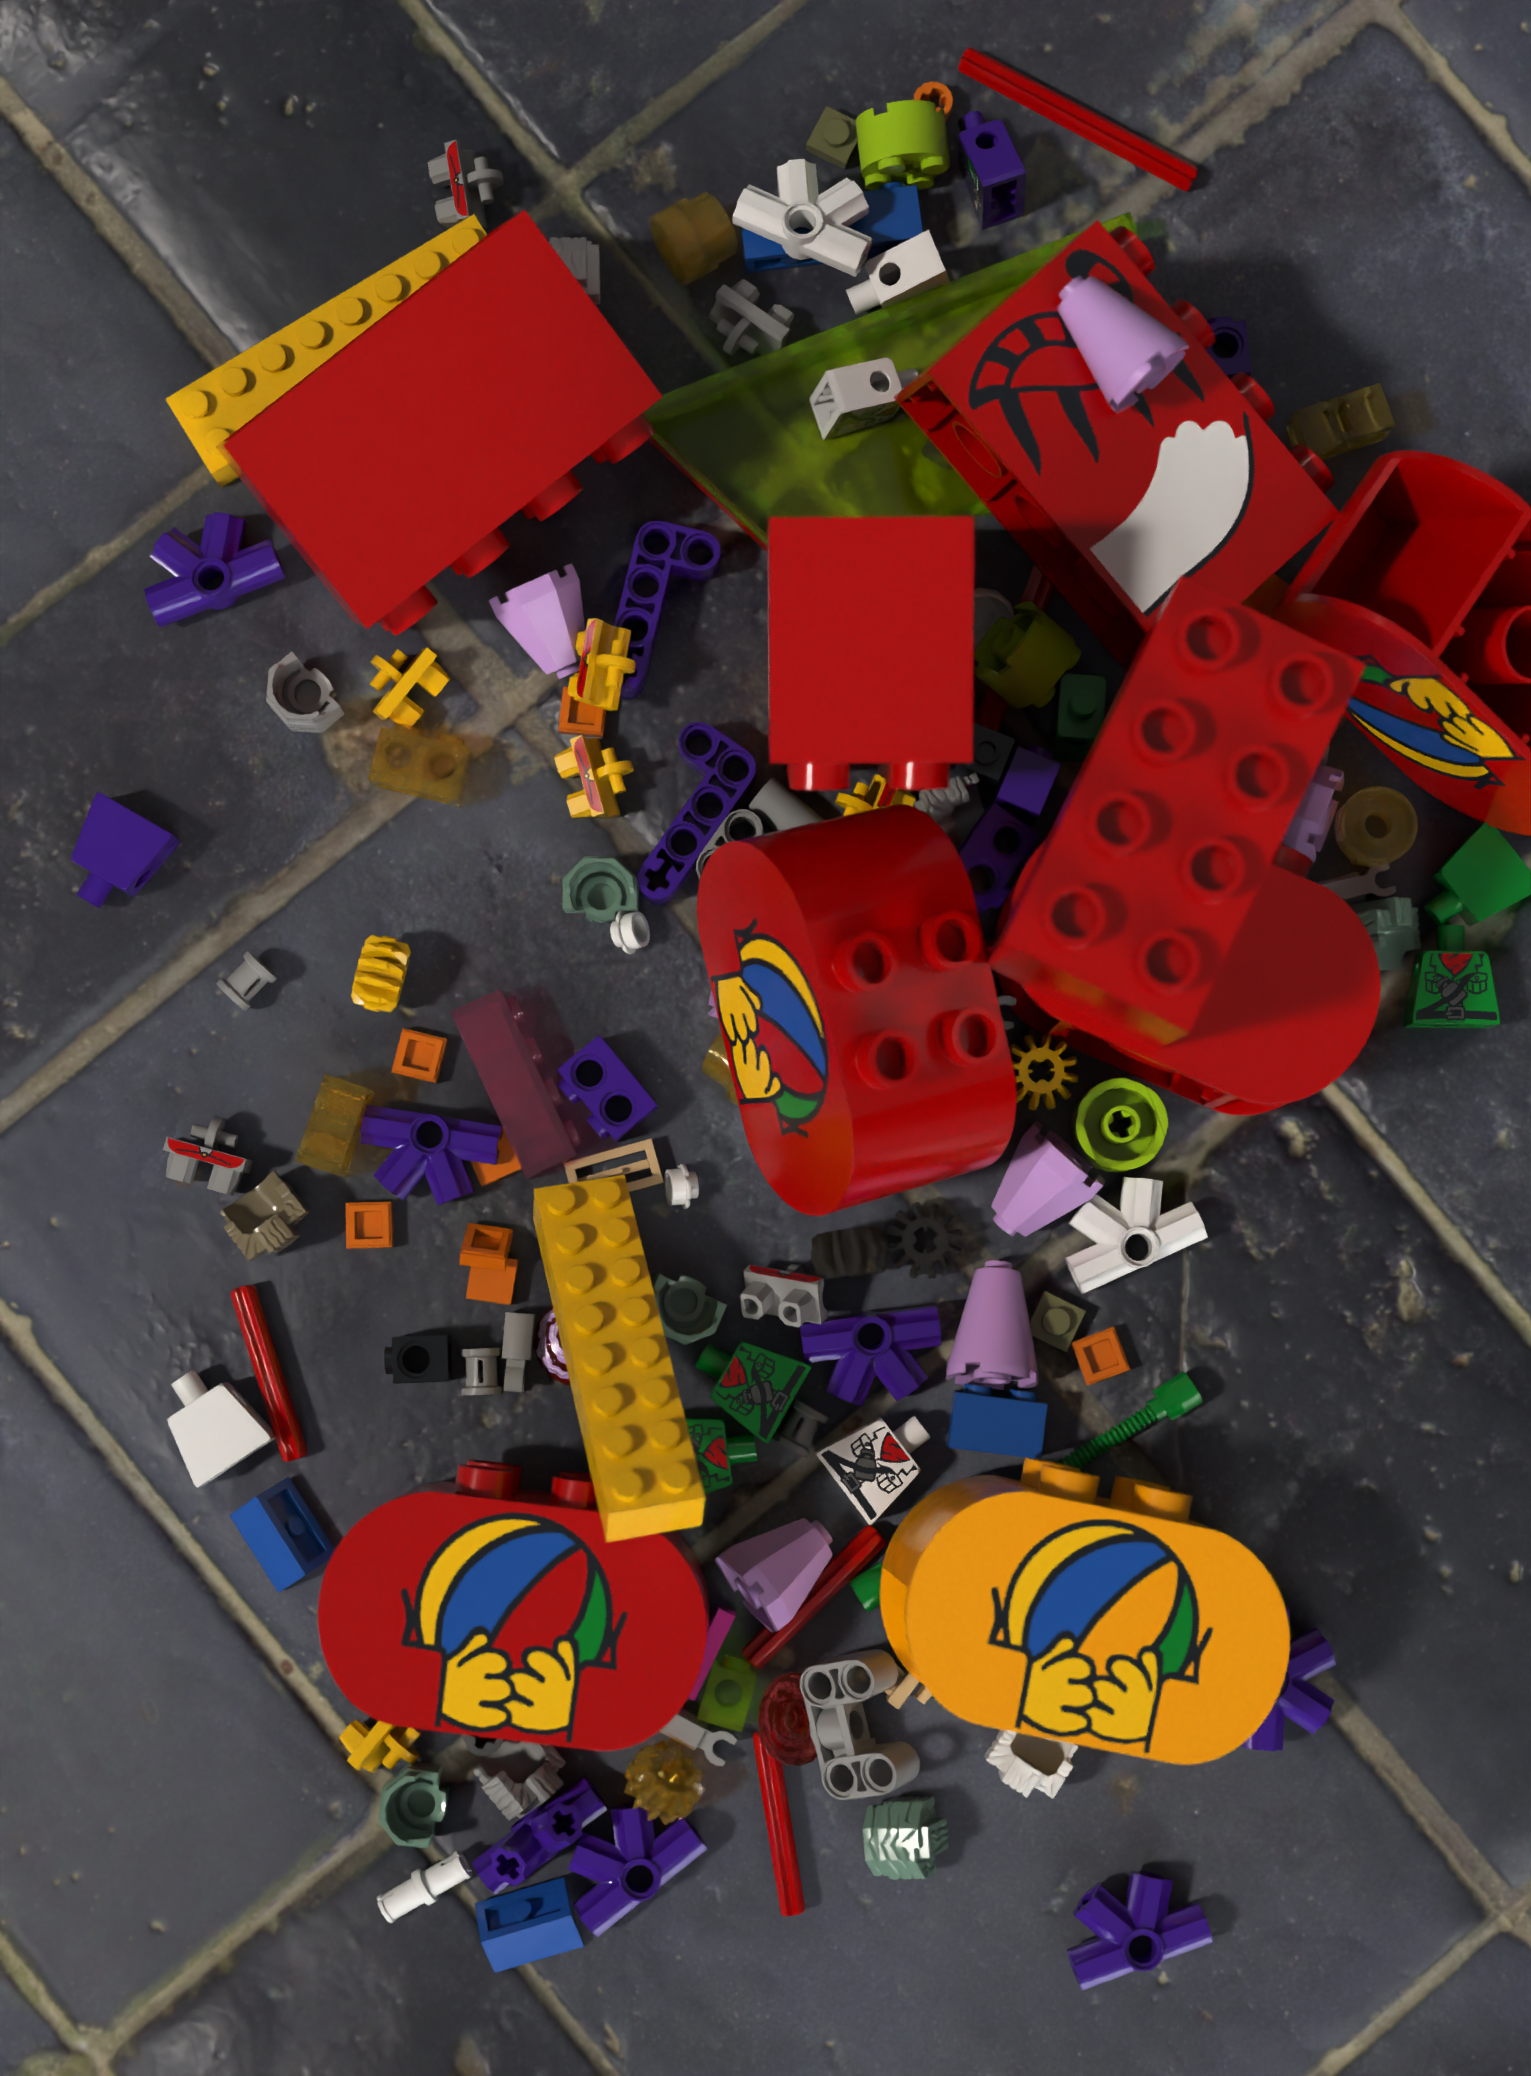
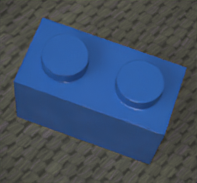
M965 1383L964 1392L953 1391L946 1442L947 1447L1041 1459L1048 1404L1037 1402V1393L1010 1389L1009 1398L991 1396L992 1387Z

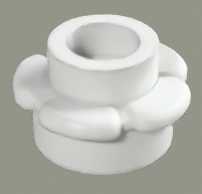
M623 910L619 911L616 915V921L611 923V938L617 947H622L624 952L634 954L635 949L645 947L649 943L650 931L648 922L639 911L631 913L623 912Z
M680 1164L676 1169H667L665 1171L664 1188L668 1204L670 1206L682 1205L683 1209L689 1208L691 1204L690 1199L698 1198L699 1194L698 1179L695 1171L689 1172L685 1164Z

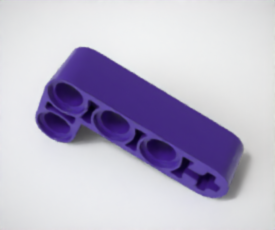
M651 521L639 529L614 626L626 628L632 623H641L647 627L648 633L642 640L629 641L627 654L631 655L632 660L636 662L635 672L632 673L636 678L628 677L626 684H622L620 699L637 697L645 687L672 575L695 581H706L718 573L721 566V549L718 540L712 534L663 521ZM655 537H661L669 543L668 549L659 555L651 554L645 549L646 543ZM696 548H706L713 554L711 561L704 565L692 563L688 556ZM643 580H651L659 586L657 593L649 598L638 596L634 589Z
M704 722L688 724L681 731L678 741L682 761L704 778L637 874L641 895L648 902L655 905L666 904L676 897L695 870L700 853L724 819L731 812L737 810L756 781V762L754 757L746 749ZM703 736L711 742L712 747L707 754L695 756L686 748L688 741L693 737ZM733 761H739L748 767L749 773L744 780L733 782L724 776V768ZM706 798H715L722 803L723 810L719 816L707 819L698 813L699 803ZM682 834L690 835L697 841L695 851L687 856L678 855L671 848L673 840ZM662 855H665L673 865L683 869L677 872L672 865L666 874V882L669 887L666 890L658 887L653 892L650 890L651 884L648 877L651 874L656 877L662 874L666 868V862L660 858Z

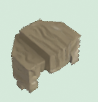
M275 1170L246 1195L220 1211L221 1215L225 1216V1221H227V1225L223 1228L232 1237L233 1242L237 1243V1247L248 1261H254L266 1252L270 1254L279 1253L301 1236L295 1225L310 1212L297 1193L293 1191L292 1186L288 1182H283Z

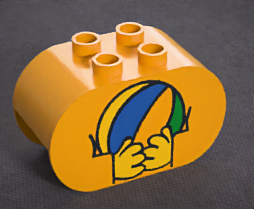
M1025 1457L1021 1480L997 1475H979L956 1480L940 1487L922 1499L900 1523L887 1548L880 1577V1611L885 1633L892 1650L906 1670L924 1684L943 1707L959 1718L982 1726L1183 1765L1199 1764L1222 1757L1244 1743L1263 1723L1280 1693L1288 1666L1290 1631L1285 1605L1279 1589L1265 1566L1240 1542L1224 1533L1188 1519L1192 1502L1191 1495L1172 1491L1168 1486L1115 1475L1111 1499L1096 1496L1099 1476L1080 1472V1468Z

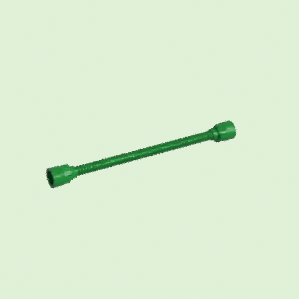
M1182 1371L1153 1389L1152 1392L1155 1397L1146 1402L1147 1405L1144 1406V1409L1141 1408L1139 1412L1136 1411L1134 1415L1131 1414L1129 1418L1120 1421V1425L1115 1424V1428L1111 1427L1110 1431L1106 1430L1105 1434H1100V1437L1096 1436L1095 1440H1090V1444L1085 1443V1447L1080 1446V1450L1076 1449L1075 1453L1071 1452L1070 1456H1065V1459L1061 1458L1060 1463L1082 1468V1464L1085 1466L1087 1461L1092 1462V1458L1096 1459L1097 1455L1101 1456L1102 1452L1106 1453L1107 1449L1111 1450L1112 1446L1115 1447L1117 1443L1120 1444L1122 1440L1125 1441L1127 1436L1131 1437V1433L1136 1434V1430L1141 1431V1427H1147L1146 1424L1150 1425L1151 1421L1155 1422L1157 1420L1159 1422L1167 1416L1171 1421H1174L1203 1403V1400L1193 1382ZM880 1562L849 1581L868 1613L880 1606L879 1590L882 1570Z

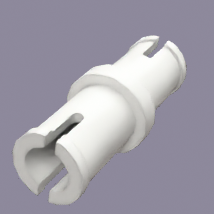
M457 1850L449 1857L426 1870L421 1867L411 1873L410 1879L377 1896L380 1911L389 1923H393L397 1918L423 1903L428 1906L438 1900L439 1894L472 1877L469 1863L463 1853Z

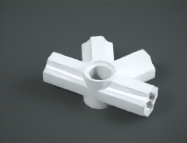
M805 159L788 160L787 163L777 166L779 197L750 184L747 188L743 189L732 217L733 224L781 244L786 254L792 258L799 260L813 258L854 277L860 273L871 248L872 238L848 228V226L869 213V205L865 200L863 191L855 181L845 178L819 195L816 164L809 163ZM798 227H805L811 230V232L799 234L793 230Z
M1122 1177L1119 1210L1097 1194L1089 1201L1080 1205L1068 1224L1096 1244L1065 1259L1081 1294L1139 1268L1149 1266L1159 1259L1208 1238L1204 1223L1192 1201L1160 1215L1163 1181ZM1133 1234L1141 1236L1147 1242V1254L1140 1261L1129 1258L1125 1251V1243Z

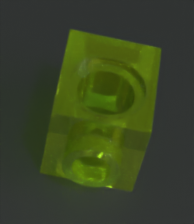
M724 1655L723 1662L714 1660L698 1710V1720L742 1732L757 1681V1672L749 1670L751 1663L728 1655ZM726 1679L736 1681L742 1688L740 1698L731 1703L721 1701L715 1692L718 1683Z

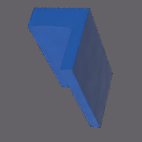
M289 1476L257 1495L229 1515L278 1593L330 1560L335 1551Z
M564 1877L475 1903L480 1942L495 1973L584 1947L583 1938L573 1916L569 1888Z

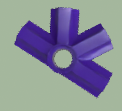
M219 512L206 514L201 547L175 527L168 532H164L154 544V550L150 557L155 563L170 573L173 578L144 589L147 603L160 628L209 608L217 610L227 609L236 602L239 596L286 578L272 541L268 539L243 549L247 527L246 521L231 514ZM219 576L224 577V581L219 588L211 591L206 590L207 584L211 579Z
M367 1104L362 1118L360 1143L394 1149L373 1175L392 1194L402 1200H406L426 1175L435 1202L439 1206L475 1192L464 1160L493 1165L498 1164L500 1150L497 1147L498 1141L502 1139L503 1126L446 1117L439 1114H427ZM431 1121L436 1122L443 1131L441 1142L434 1148L428 1147L421 1138L423 1127Z
M936 1305L885 1312L865 1311L854 1316L826 1319L822 1324L804 1322L800 1326L804 1363L838 1359L825 1390L840 1399L860 1406L864 1403L875 1374L896 1401L908 1396L928 1378L927 1374L908 1350L942 1345ZM876 1323L882 1327L883 1335L880 1341L873 1345H865L858 1340V1332L864 1324Z
M1285 1608L1289 1623L1290 1609ZM1314 1627L1290 1640L1288 1666L1280 1693L1263 1723L1240 1745L1242 1748L1261 1751L1283 1750L1285 1716L1311 1734H1314L1325 1724L1332 1712L1331 1709L1335 1700L1306 1681L1336 1665L1334 1653L1318 1628Z
M584 1775L546 1805L542 1803L510 1827L511 1831L472 1861V1865L482 1882L494 1895L509 1884L515 1887L524 1881L537 1867L546 1863L563 1848L571 1845L582 1836L581 1829L604 1813L608 1806L594 1784Z
M637 1801L611 1807L615 1842L583 1829V1835L580 1836L568 1870L598 1882L573 1903L579 1918L596 1937L601 1935L639 1903L653 1897L659 1887L708 1849L699 1832L684 1815L655 1836L651 1801ZM636 1865H644L652 1871L654 1878L648 1885L639 1887L629 1881L627 1872Z
M1131 1870L1125 1905L1100 1883H1097L1079 1900L1073 1915L1098 1937L1066 1949L1079 1988L1084 1990L1136 1970L1142 1972L1150 1971L1163 1960L1212 1943L1211 1931L1200 1904L1196 1901L1167 1912L1172 1879L1156 1873ZM1138 1935L1149 1936L1150 1945L1146 1953L1141 1956L1129 1954V1945L1133 1938Z

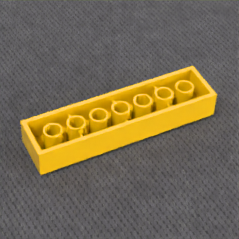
M474 214L165 399L220 488L239 478V476L216 449V446L483 239L487 234Z
M625 1175L535 1188L533 1221L606 1542L701 1526L705 1495Z

